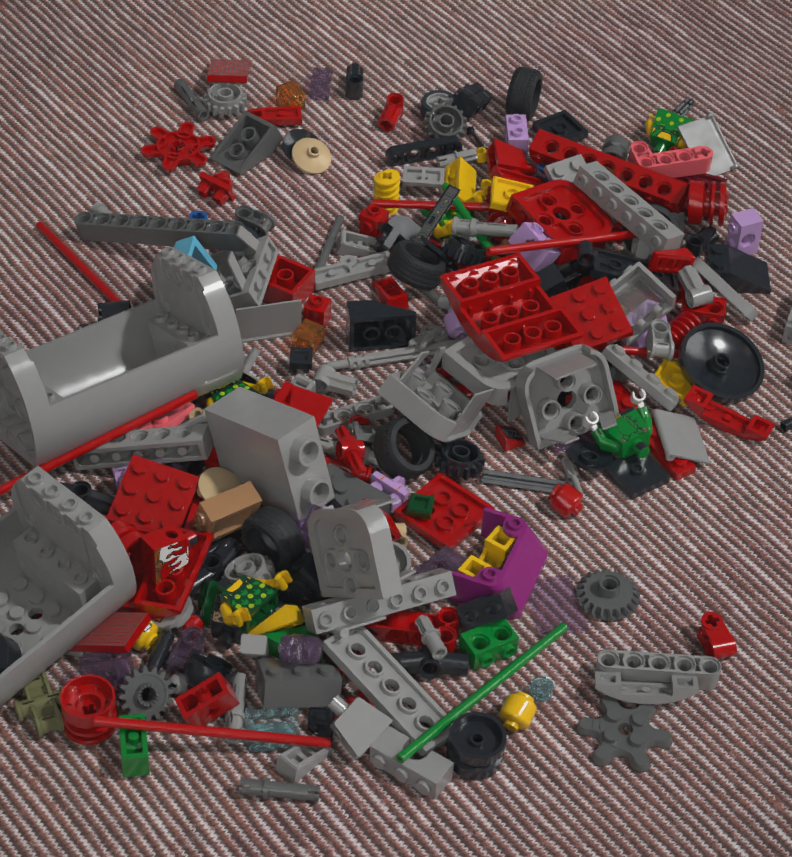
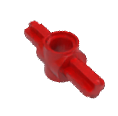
M340 425L339 428L335 429L338 439L336 443V458L338 461H343L346 465L350 466L356 476H360L361 473L366 471L362 461L365 455L363 440H357L344 425Z

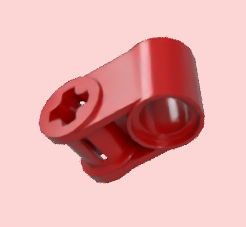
M715 612L704 613L700 621L701 626L697 630V638L701 642L706 656L714 657L718 660L735 656L737 654L736 641L727 629L722 617Z

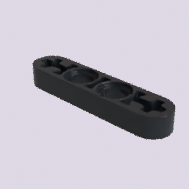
M451 135L394 145L385 151V157L391 166H400L434 160L437 156L452 154L453 151L460 152L463 145L457 136ZM438 146L436 151L429 152L430 148ZM413 150H419L417 154L410 155Z

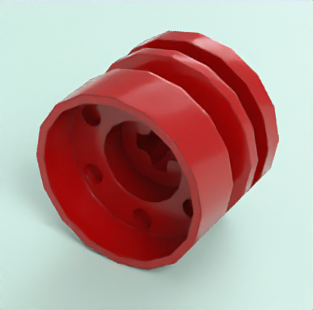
M690 180L688 225H701L703 216H708L709 226L713 225V217H718V226L723 227L728 211L729 197L726 182H721L719 192L715 191L716 182H712L710 191H705L704 181Z
M92 674L80 675L69 680L63 686L60 693L65 734L75 743L87 746L100 744L108 740L115 733L116 728L93 726L94 715L117 717L114 687L105 678Z

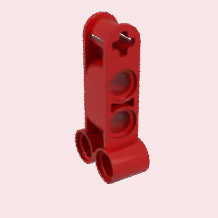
M453 607L441 608L438 614L402 610L384 615L386 619L364 625V627L369 632L372 628V635L378 641L423 647L426 645L421 641V634L415 625V620L420 615L428 616L434 628L439 630L440 639L447 648V651L455 653L460 618L457 610Z

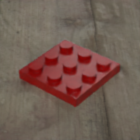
M607 276L550 297L556 307L563 306L584 333V338L564 343L565 348L584 344L596 350L633 336V329Z
M132 455L107 516L122 518L123 521L132 526L156 530L169 525H176L182 528L197 492L200 477Z
M440 472L416 492V494L435 497L430 520L407 516L410 498L394 510V518L405 523L406 526L442 550L450 553L482 525L484 508L487 507L495 510V507Z

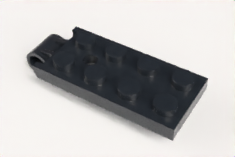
M581 241L576 246L578 264L592 269L590 276L597 279L606 276L609 281L614 278L618 279L628 266H634L637 262H640L647 268L649 260L593 247V244L589 241ZM651 272L677 298L679 293L677 274ZM640 280L631 286L641 291H650Z

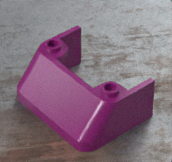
M485 507L483 510L481 536L487 538L499 525L503 527V532L507 536L516 539L502 570L485 567L479 571L476 578L452 570L456 595L449 597V600L462 604L465 601L510 587L518 611L506 618L516 619L522 615L547 562L548 551L522 518Z

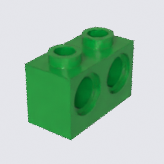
M503 618L461 633L459 651L461 654H469V665L475 671L516 654L519 636L508 621Z

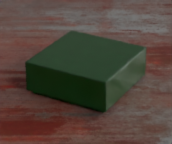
M411 493L407 516L430 520L435 497Z

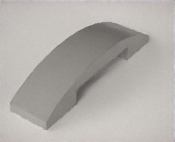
M595 671V689L610 697L626 702L665 704L684 700L699 693L697 676L671 675V684L621 681L620 672Z

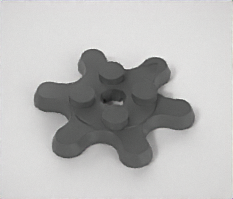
M605 695L599 702V708L604 714L602 718L592 719L585 717L576 726L577 732L580 735L594 737L598 740L600 747L592 754V760L598 766H607L614 758L623 757L630 762L631 767L636 772L644 773L650 769L651 765L646 751L652 747L667 749L673 743L670 732L656 729L649 724V721L656 715L654 704H640L635 709H625L618 704L616 698ZM624 727H627L626 729L629 730L631 734L623 735L619 732V730L624 729Z

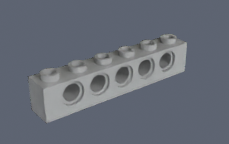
M595 161L579 166L573 183L653 251L679 249L685 234L599 162Z
M208 423L137 429L74 459L73 462L76 470L128 466L132 455L157 463L208 460L214 443Z
M438 568L406 577L401 580L403 593L383 600L333 597L304 605L302 609L307 631L317 635L343 625L380 615H388L455 596L456 590L452 571Z

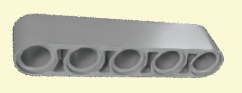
M608 649L600 651L598 654L595 671L620 672L621 681L671 684V675L697 676L699 690H712L718 685L722 665L718 659L710 656Z

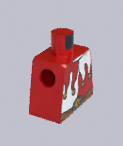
M169 525L140 536L142 571L155 584H158L187 565L189 562V548L198 544L196 534L192 530L183 533L176 525Z

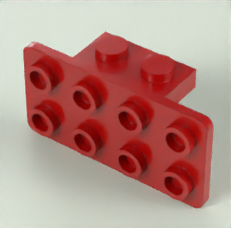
M287 381L283 383L280 389L277 388L273 395V400L314 416L317 429L332 405V398L295 386Z

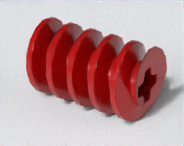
M684 311L669 322L672 340L674 341V350H679V346L686 334L701 324L695 314Z

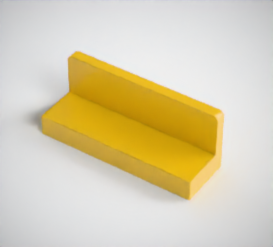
M460 156L445 166L444 183L447 182L460 189L461 191L457 196L461 202L472 198V194L476 192L477 172Z

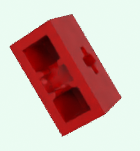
M220 672L174 698L184 720L192 725L204 726L240 704L231 684Z

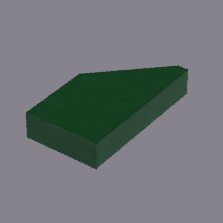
M205 578L198 600V609L201 610L199 618L204 622V627L209 625L218 592L216 591L218 582Z

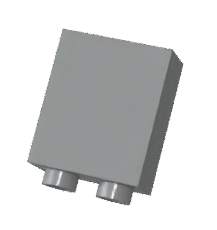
M238 387L204 409L220 467L233 472L242 484L251 481L262 499V505L278 508L292 519L300 522L313 511L335 498L314 416L243 387Z

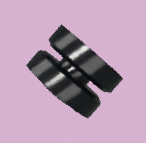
M468 712L455 719L449 730L446 748V759L454 763L453 771L469 780H483L497 773L503 763L504 750L507 743V733L503 724L494 716L484 712Z

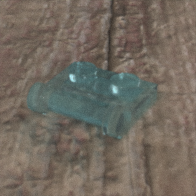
M253 707L245 708L246 730L300 735L297 708L253 710ZM288 717L290 721L254 724V720ZM248 741L249 752L290 749L295 746Z

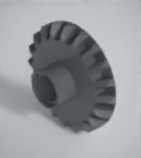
M606 568L604 571L596 569L594 573L588 572L586 577H581L579 584H577L576 598L580 607L589 615L601 620L614 621L624 619L634 613L640 602V592L638 591V585L634 584L633 578H627L626 573L619 574L617 570L610 572Z

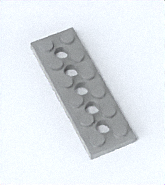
M364 626L350 629L349 637L346 639H342L339 635L335 634L323 641L321 649L379 711L393 720L391 724L399 732L410 737L409 743H412L429 729L423 727L420 722H426L432 727L447 715ZM352 650H358L362 655H357ZM369 668H375L379 673H373ZM385 685L394 687L396 691L388 690ZM402 704H409L413 710L406 709ZM451 725L417 752L424 757L431 750L434 751L447 743Z

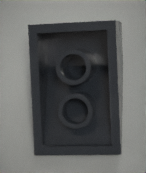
M706 245L704 262L737 293L771 294L767 262L729 245ZM705 279L706 285L708 284V285L711 287V289H712L713 292H718V291Z
M371 300L347 301L346 339L349 352L408 347L409 341L415 338L416 312Z

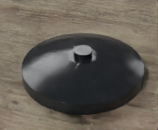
M721 323L700 324L686 334L679 346L678 361L684 377L691 386L694 384L714 394L712 398L714 401L731 404L745 401L754 395L763 382L765 368L758 348L744 333L729 325Z

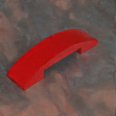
M694 384L685 396L684 403L699 417L714 427L737 437L766 441L775 427V423L756 414L750 419L712 401L714 394Z

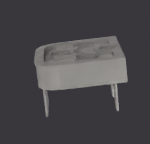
M239 226L236 236L248 246L246 249L241 251L221 250L210 256L217 264L216 271L226 288L234 312L238 308L261 305L279 250L268 235L256 239L243 226Z
M468 336L445 350L442 356V368L456 379L457 384L464 385L474 394L493 388L494 392L486 402L488 404L496 406L507 405L508 391H510L507 422H510L522 415L516 391L518 372L530 361L556 351L554 347L505 362H498L484 354Z
M584 344L573 345L532 360L525 364L518 372L516 391L529 444L540 450L556 443L566 445L579 440L580 438L577 435L591 430V428L583 426L582 420L587 416L592 422L589 417L592 411L598 414L599 420L596 424L600 423L602 430L617 425L614 415L619 413L609 365L605 356L594 348ZM591 388L589 395L586 396V392ZM562 391H571V402L569 405L561 407L557 402L559 394ZM550 404L549 409L544 412L545 407ZM575 417V421L570 425L571 420Z
M446 347L438 348L430 365L419 366L429 354V351H424L419 354L407 370L389 374L378 393L428 435L443 442H451L466 437L472 432L483 416L481 409L494 392V389L476 393L472 399L468 398L435 370L446 350Z
M365 499L334 509L333 505L311 513L308 520V534L322 597L383 600L403 593L401 580L416 573V570L398 571L390 527L387 518L379 508L396 502L397 499Z

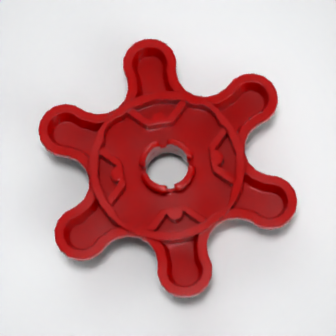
M191 122L182 123L177 131L172 132L157 126L150 130L152 138L157 142L152 145L143 146L141 153L146 159L160 158L162 167L167 173L174 172L179 164L183 166L192 164L197 168H202L207 163V157L200 152L212 149L216 139L210 135L203 137L195 136L193 134L195 125Z

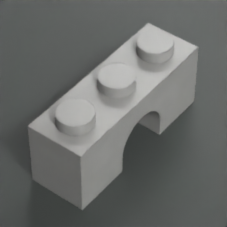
M388 726L370 746L369 762L376 768L392 774L398 781L405 782L416 788L419 793L436 799L451 781L454 763L432 750L423 759L413 760L409 758L404 763H399L396 760V755L409 745L410 737Z

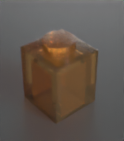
M293 80L276 86V103L280 107L300 106L301 110L305 109V92Z
M304 319L292 334V347L313 348L314 355L324 343L325 326Z

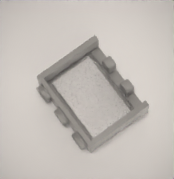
M637 262L634 266H628L622 276L618 279L614 278L609 282L633 329V336L622 339L625 346H629L649 329L653 320L663 318L675 308L676 295L640 262Z

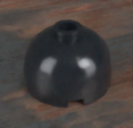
M192 650L184 667V677L191 688L218 672L230 684L233 683L237 671L232 672L233 666L211 653H208L207 657L200 655L201 650Z

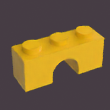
M498 525L485 539L484 549L480 557L477 558L471 555L460 566L458 572L476 578L479 571L485 567L502 570L516 539L507 536L503 532V527Z

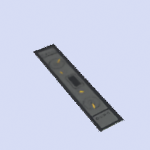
M450 184L421 225L422 229L415 238V242L424 245L419 238L422 235L426 239L430 237L461 191L460 189Z

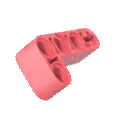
M635 141L630 146L628 162L671 178L707 173L711 167L713 151L709 147L698 146L652 153L645 142Z

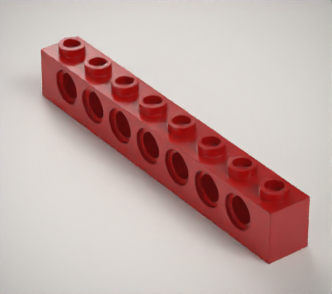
M542 129L538 130L528 148L530 158L538 164L550 165L579 154L582 155L586 164L597 161L602 166L614 170L620 181L629 178V181L622 182L648 204L661 205L671 213L680 214L689 196V184ZM644 185L649 186L648 188H641ZM663 192L668 193L667 195H660Z

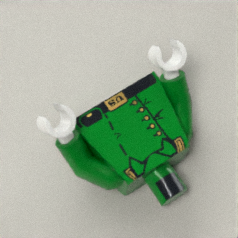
M643 389L639 391L641 399L635 397L634 391L630 396L631 402L637 405V409L632 406L614 415L617 422L616 426L602 430L601 424H596L599 416L594 411L589 414L592 422L587 416L583 418V426L591 428V434L601 450L614 453L620 458H627L633 454H636L639 458H645L649 454L650 448L648 446L650 445V436L653 433L652 419L648 407L644 406L643 403L646 398V392Z

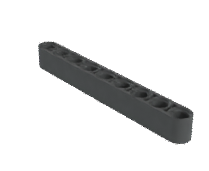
M82 212L74 218L80 238L87 241L174 247L176 241L195 236L204 249L241 251L248 247L236 236L239 226L244 227L242 222L98 212Z

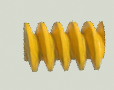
M386 169L374 175L373 199L399 200L400 173L397 170ZM399 208L384 209L389 211V215H394L398 212Z

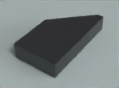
M309 707L307 730L318 737L331 738L332 748L333 730L330 724L333 722L335 713L329 707Z

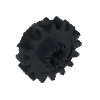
M451 235L449 239L445 238L440 248L442 252L451 256L452 261L458 264L461 262L460 265L466 267L485 263L488 257L484 253L485 249L482 246L455 235Z
M457 439L451 442H442L441 446L437 445L435 451L434 467L440 468L439 473L446 472L448 478L455 476V479L459 480L460 477H463L465 481H468L469 476L476 479L477 474H482L485 464L484 453H481L478 446L468 440Z

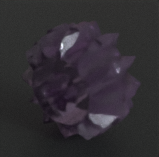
M304 634L283 635L278 646L279 658L289 663L315 664L320 661V656L322 655V640L317 636Z

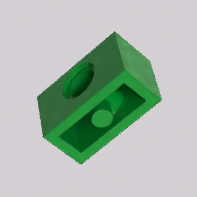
M145 713L119 716V718L146 720ZM119 728L123 778L150 775L147 731Z

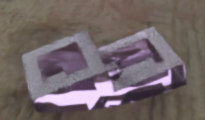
M313 68L309 93L310 99L329 100L333 69Z

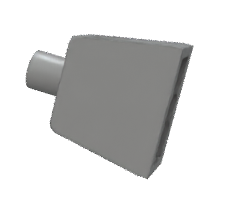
M337 694L327 705L338 716L330 724V727L354 759L360 758L393 721L360 697L354 698L348 705Z

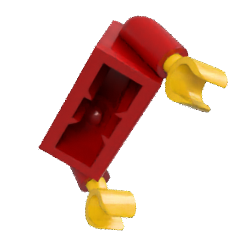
M494 138L487 150L484 147H479L476 150V162L484 163L487 161L491 179H493L491 169L494 166L532 176L535 171V165L526 162L523 150ZM489 179L482 180L480 184L481 190L485 195H488V186L492 184V181Z

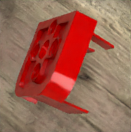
M552 180L511 194L506 207V211L515 220L518 228L523 222L538 223L544 229L543 233L550 239L610 233L613 228L612 220L587 194L568 180ZM554 213L564 215L563 219H558L554 216ZM606 242L592 244L593 247L602 249L605 247ZM577 245L557 248L561 254L554 261V264L562 265L577 259Z

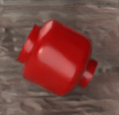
M569 483L558 484L548 497L550 508L563 518H569L572 514L576 517L584 507L581 503L583 494Z

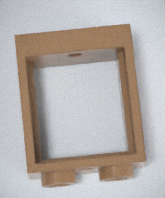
M251 481L200 502L192 523V530L214 533L212 540L214 541L242 529L244 521L255 513L262 503V499Z

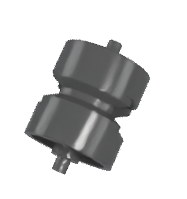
M611 135L604 140L601 152L626 161L630 146L624 137Z

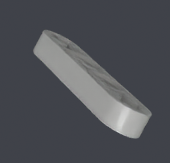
M698 256L695 258L692 267H695L703 278L752 322L759 313Z
M379 395L330 410L318 427L319 436L334 434L335 429L339 428L340 425H344L347 428L348 420L341 421L338 419L340 416L351 418L353 415L360 414L367 418L369 422H373L393 415L395 407ZM360 410H368V411H370V413H369V414H361V413H359V411H360Z

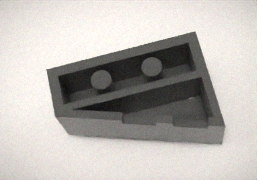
M330 463L327 464L335 498L326 503V507L333 505L334 509L359 502L364 498L391 499V496ZM391 503L379 507L390 515Z

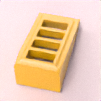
M284 605L248 634L266 635V633L277 630H286L303 624L305 619L298 606Z

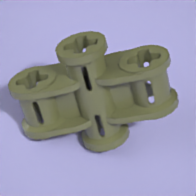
M45 671L21 689L25 700H13L18 722L21 723L25 718L32 717L38 738H43L44 734L57 730L60 732L65 731L59 710L61 708L60 693L63 686L59 690L51 692Z

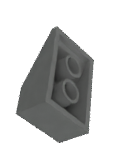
M245 110L211 155L210 159L239 175H243L269 157L281 143L283 137L275 125Z

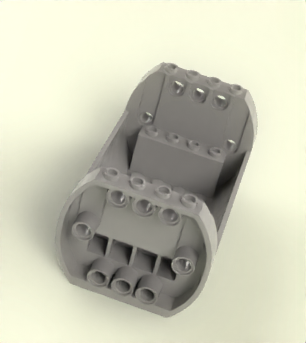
M166 247L160 253L155 254L154 262L151 265L155 299L25 351L21 343L17 344L11 336L7 337L0 330V440L36 467L192 390H195L199 397L241 379L244 369L241 334L231 300L215 269L174 247Z
M39 466L34 467L13 484L11 497L14 507L0 517V633L13 639L19 645L22 654L18 660L0 674V707L133 598L136 593V579L131 561L109 521ZM34 614H42V617L39 619H30ZM14 630H23L19 635H11Z

